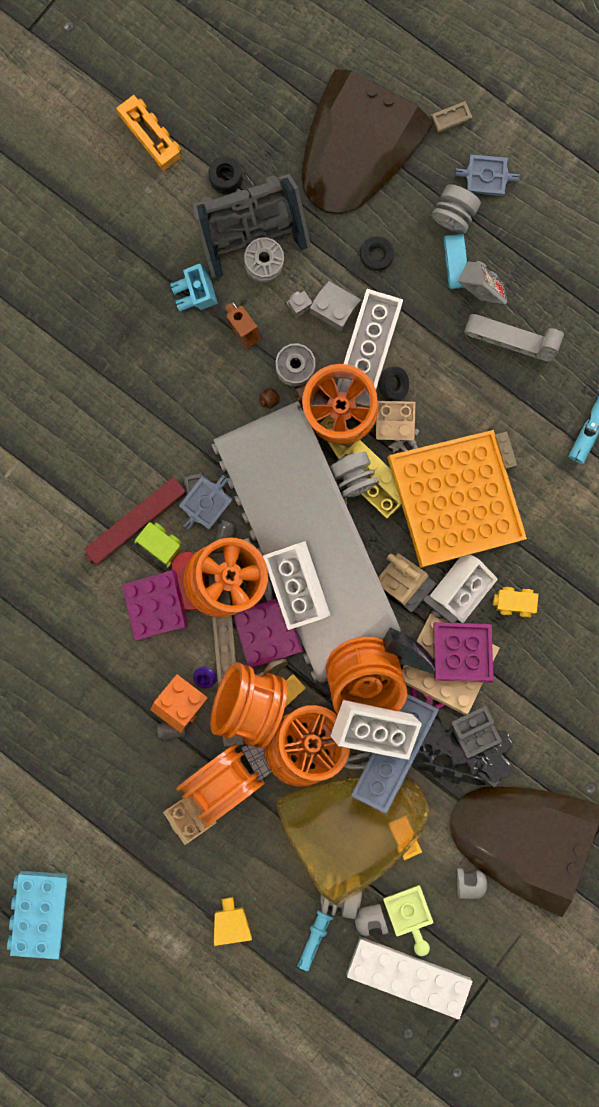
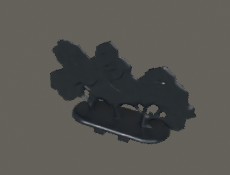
M436 716L421 746L422 751L419 750L417 753H422L426 757L427 762L414 760L412 766L431 772L433 777L438 779L441 778V775L452 778L451 782L456 784L463 781L474 785H486L484 779L475 776L479 772L485 773L490 781L496 783L501 781L502 778H509L511 765L502 756V753H506L513 746V743L507 732L497 730L502 740L501 743L466 759L453 728L450 731H445L440 719ZM425 744H429L432 748V755H429L430 752L428 751L426 753ZM440 755L448 756L451 759L450 767L434 764L435 758ZM478 763H481L480 768H476ZM468 764L470 774L455 770V766Z

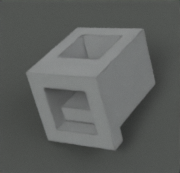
M305 291L294 293L290 296V300L286 302L296 319L310 311L312 305Z

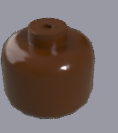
M267 388L259 395V402L262 407L266 406L268 409H272L279 403V395L274 389Z

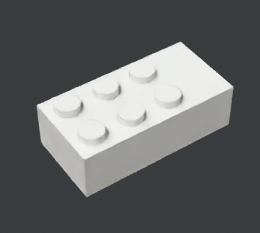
M306 541L263 555L288 630L330 616Z
M343 700L331 733V738L338 746L409 760L422 723L413 714Z

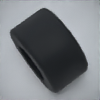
M227 156L219 157L211 163L208 174L209 182L214 190L222 194H230L240 187L242 170L235 159ZM230 170L233 174L230 180L222 181L219 179L218 174L220 171Z

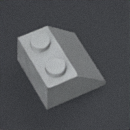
M328 281L312 303L310 314L342 332L361 299Z

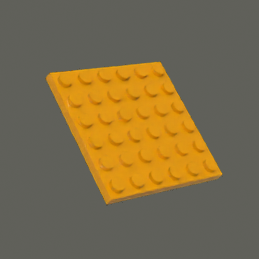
M494 430L387 457L420 568L527 539Z

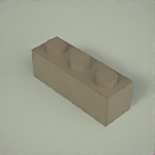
M507 431L496 434L505 469L516 467L517 463Z

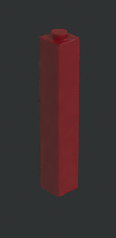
M174 477L171 478L84 549L87 553L85 555L86 559L91 565L95 563L99 566L140 533L149 522L152 523L187 494Z

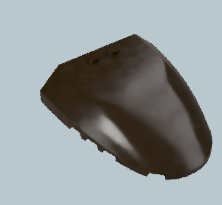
M335 69L318 104L306 144L302 167V182L306 196L316 207L332 214H343V212L360 208L373 198L402 169L403 165L412 157L432 127L433 121L418 105L352 70Z
M482 787L465 794L455 805L450 819L451 836L458 850L491 879L524 900L563 917L573 900L599 826V805L572 796L544 790L519 787Z

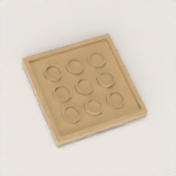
M430 613L417 642L434 659L433 623L449 622L443 618L438 619L434 614ZM492 644L494 661L499 647ZM404 665L402 669L406 685L464 715H468L483 682L434 681V674Z

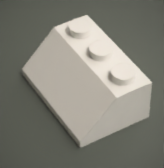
M470 554L457 560L431 593L430 597L455 615L460 623H464L498 579L478 558Z

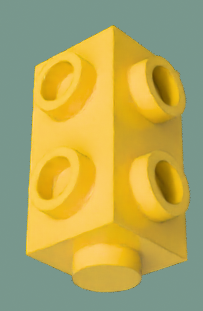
M503 587V590H499L497 594H494L493 606H496V610L501 611L500 614L512 615V612L520 613L521 617H531V614L537 613L538 594L533 593L534 590L522 589V592H516L514 588Z

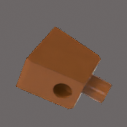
M234 303L228 304L225 307V311L227 312L226 318L229 326L243 347L248 349L261 340L258 327L243 306L237 308Z

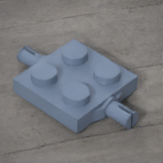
M470 154L468 168H456L455 176L466 177L467 190L473 194L504 196L507 181L519 182V174L508 173V158Z
M202 475L181 502L179 507L186 511L189 516L188 520L183 524L186 529L190 530L195 522L201 523L210 529L233 500L222 489L228 481L225 476L222 475L215 484Z

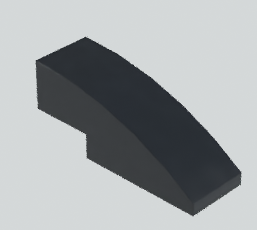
M392 628L388 630L383 638L385 652L397 655L401 664L435 674L434 659L421 644L400 631Z

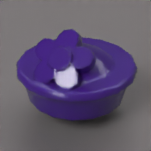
M199 667L193 673L196 685L201 688H209L216 682V674L209 667Z

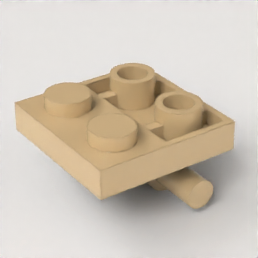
M378 401L376 439L414 440L415 402Z
M391 553L387 557V560L390 561L389 565L378 578L383 590L405 605L426 580L428 574L398 553L395 556Z
M192 798L182 799L163 812L184 845L217 823L215 821L205 829L203 825L206 822L203 818L200 821L197 817L200 816L201 811Z

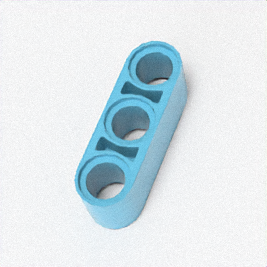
M464 235L444 236L449 288H465L458 282L467 264Z

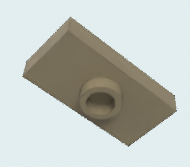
M466 101L431 114V119L437 133L471 121L473 118Z

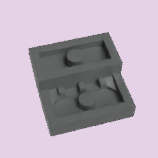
M486 706L451 722L466 759L502 742Z

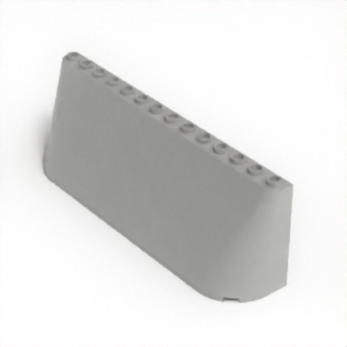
M296 401L213 439L214 444H211L216 455L220 454L222 461H219L222 471H227L230 477L227 482L230 489L234 488L237 493L234 498L238 507H243V519L246 524L250 523L252 530L249 533L253 542L257 540L260 546L257 550L263 556L306 541L330 612V616L296 627L301 646L304 647L306 652L303 654L306 664L311 663L313 671L310 673L314 682L318 681L321 685L328 681L325 668L326 661L330 653L342 643L359 637L383 639L390 628L401 631L300 403Z

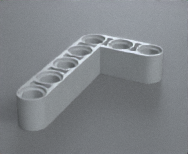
M470 314L464 331L470 337L548 362L553 361L559 352L564 336L563 332L548 328L545 334L541 336L476 314Z

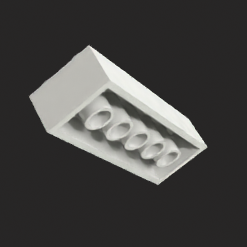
M367 289L344 364L362 370L371 379L376 389L403 299ZM339 379L337 384L338 393H346L352 380ZM365 390L354 399L356 407L370 408V397Z
M359 937L346 973L347 978L456 1019H460L473 982L467 976L363 937Z

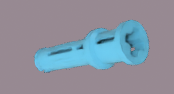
M317 910V918L314 925L310 927L311 934L297 965V967L305 971H309L322 937L327 935L326 930L329 922L334 918L329 913L327 915L322 914L321 910Z

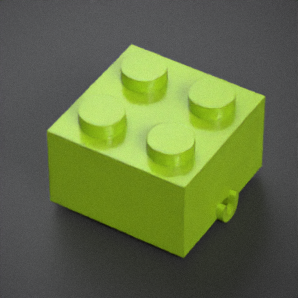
M149 522L135 539L134 543H138L165 564L166 568H169L175 557L183 550L180 546L181 542L172 534L167 536L165 529L155 522L153 525Z

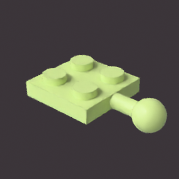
M420 885L383 898L396 936L412 931L416 942L414 945L415 953L419 956L427 955L430 947L422 939L419 928L432 924L433 920Z

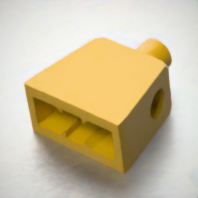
M233 897L223 898V910L215 912L214 946L252 940V934L243 907L235 908Z

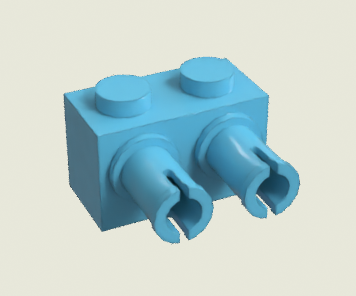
M201 263L183 270L185 278L171 283V287H174L171 288L174 294L187 289L190 291V296L176 300V304H179L177 308L180 312L193 306L203 310L218 304L208 269Z

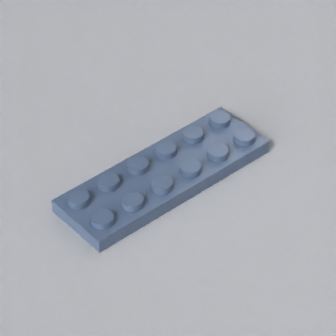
M407 694L406 702L399 712L413 714L422 723L409 760L373 753L351 797L384 814H387L439 712V709Z

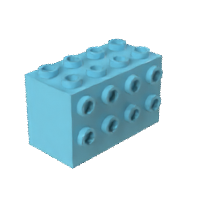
M20 871L16 875L13 889L17 890V894L12 898L11 910H15V913L10 918L9 930H13V932L9 936L7 950H11L10 956L59 959L68 874Z

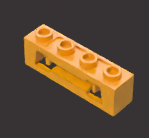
M133 95L116 108L117 113L159 167L165 171L181 159V148L175 141L172 142L168 138L170 135L164 127L160 128L155 115L152 112L148 113L146 110L147 106L141 98L138 100ZM140 115L143 117L146 126L160 142L156 146L158 152L153 141L138 124L141 121Z

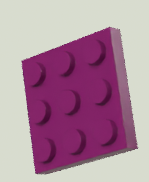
M175 570L122 585L135 641L188 627Z
M278 599L253 606L233 615L248 666L253 668L303 652L296 628L290 630L287 628Z
M433 623L434 665L436 670L434 681L492 683L494 681L492 624Z

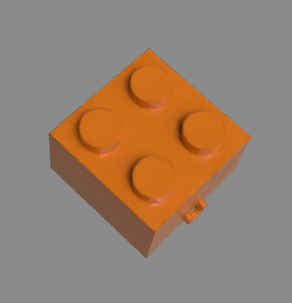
M176 674L155 700L150 710L179 733H182L187 725L195 720L196 714L208 697Z

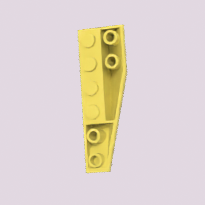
M328 415L320 425L332 431L335 419ZM361 440L344 445L329 443L338 459L353 453H367L371 464L364 471L374 470L375 474L368 479L377 477L379 483L361 495L386 519L402 506L391 469Z

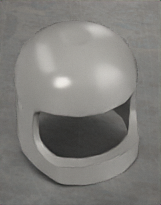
M457 868L458 898H482L487 890L485 874L478 870L468 874L464 873L463 868Z
M380 904L362 907L357 910L355 924L361 935L369 936V930L375 928L381 929L382 934H388Z

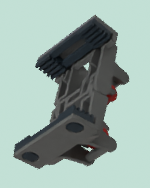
M290 174L278 178L270 176L266 179L267 183L248 188V191L241 190L212 200L210 197H204L201 199V202L193 204L196 224L212 278L223 276L219 258L220 254L247 247V243L250 244L258 238L267 237L271 239L291 232L300 250L311 247L299 189ZM251 215V219H246V216Z

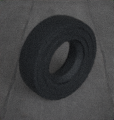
M380 236L367 239L361 247V261L368 269L373 271L386 269L394 258L392 244L386 238ZM372 248H382L384 257L381 260L372 259L370 256Z
M388 367L381 373L379 389L385 399L399 401L407 395L409 378L404 369ZM392 377H396L398 382L396 391H393L391 388Z

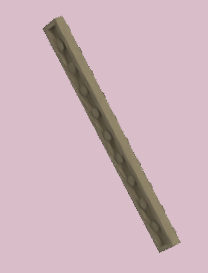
M224 553L208 555L218 565L225 562ZM208 574L210 586L216 583L215 575ZM223 590L217 601L231 606L230 591ZM232 615L222 618L212 617L218 686L225 672L236 662ZM234 735L229 739L223 737L224 746H232L235 743L243 745V737Z

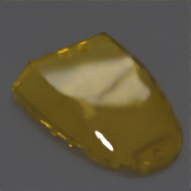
M349 776L339 781L330 780L326 784L312 785L277 800L276 806L282 829L321 895L337 906L381 877L411 848L423 833L429 815L428 803L420 788L410 779H404L387 814L351 797L360 777L352 778V776Z

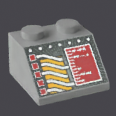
M467 262L458 282L480 301L506 304L507 297L504 284L497 278L498 275L489 271L483 262Z

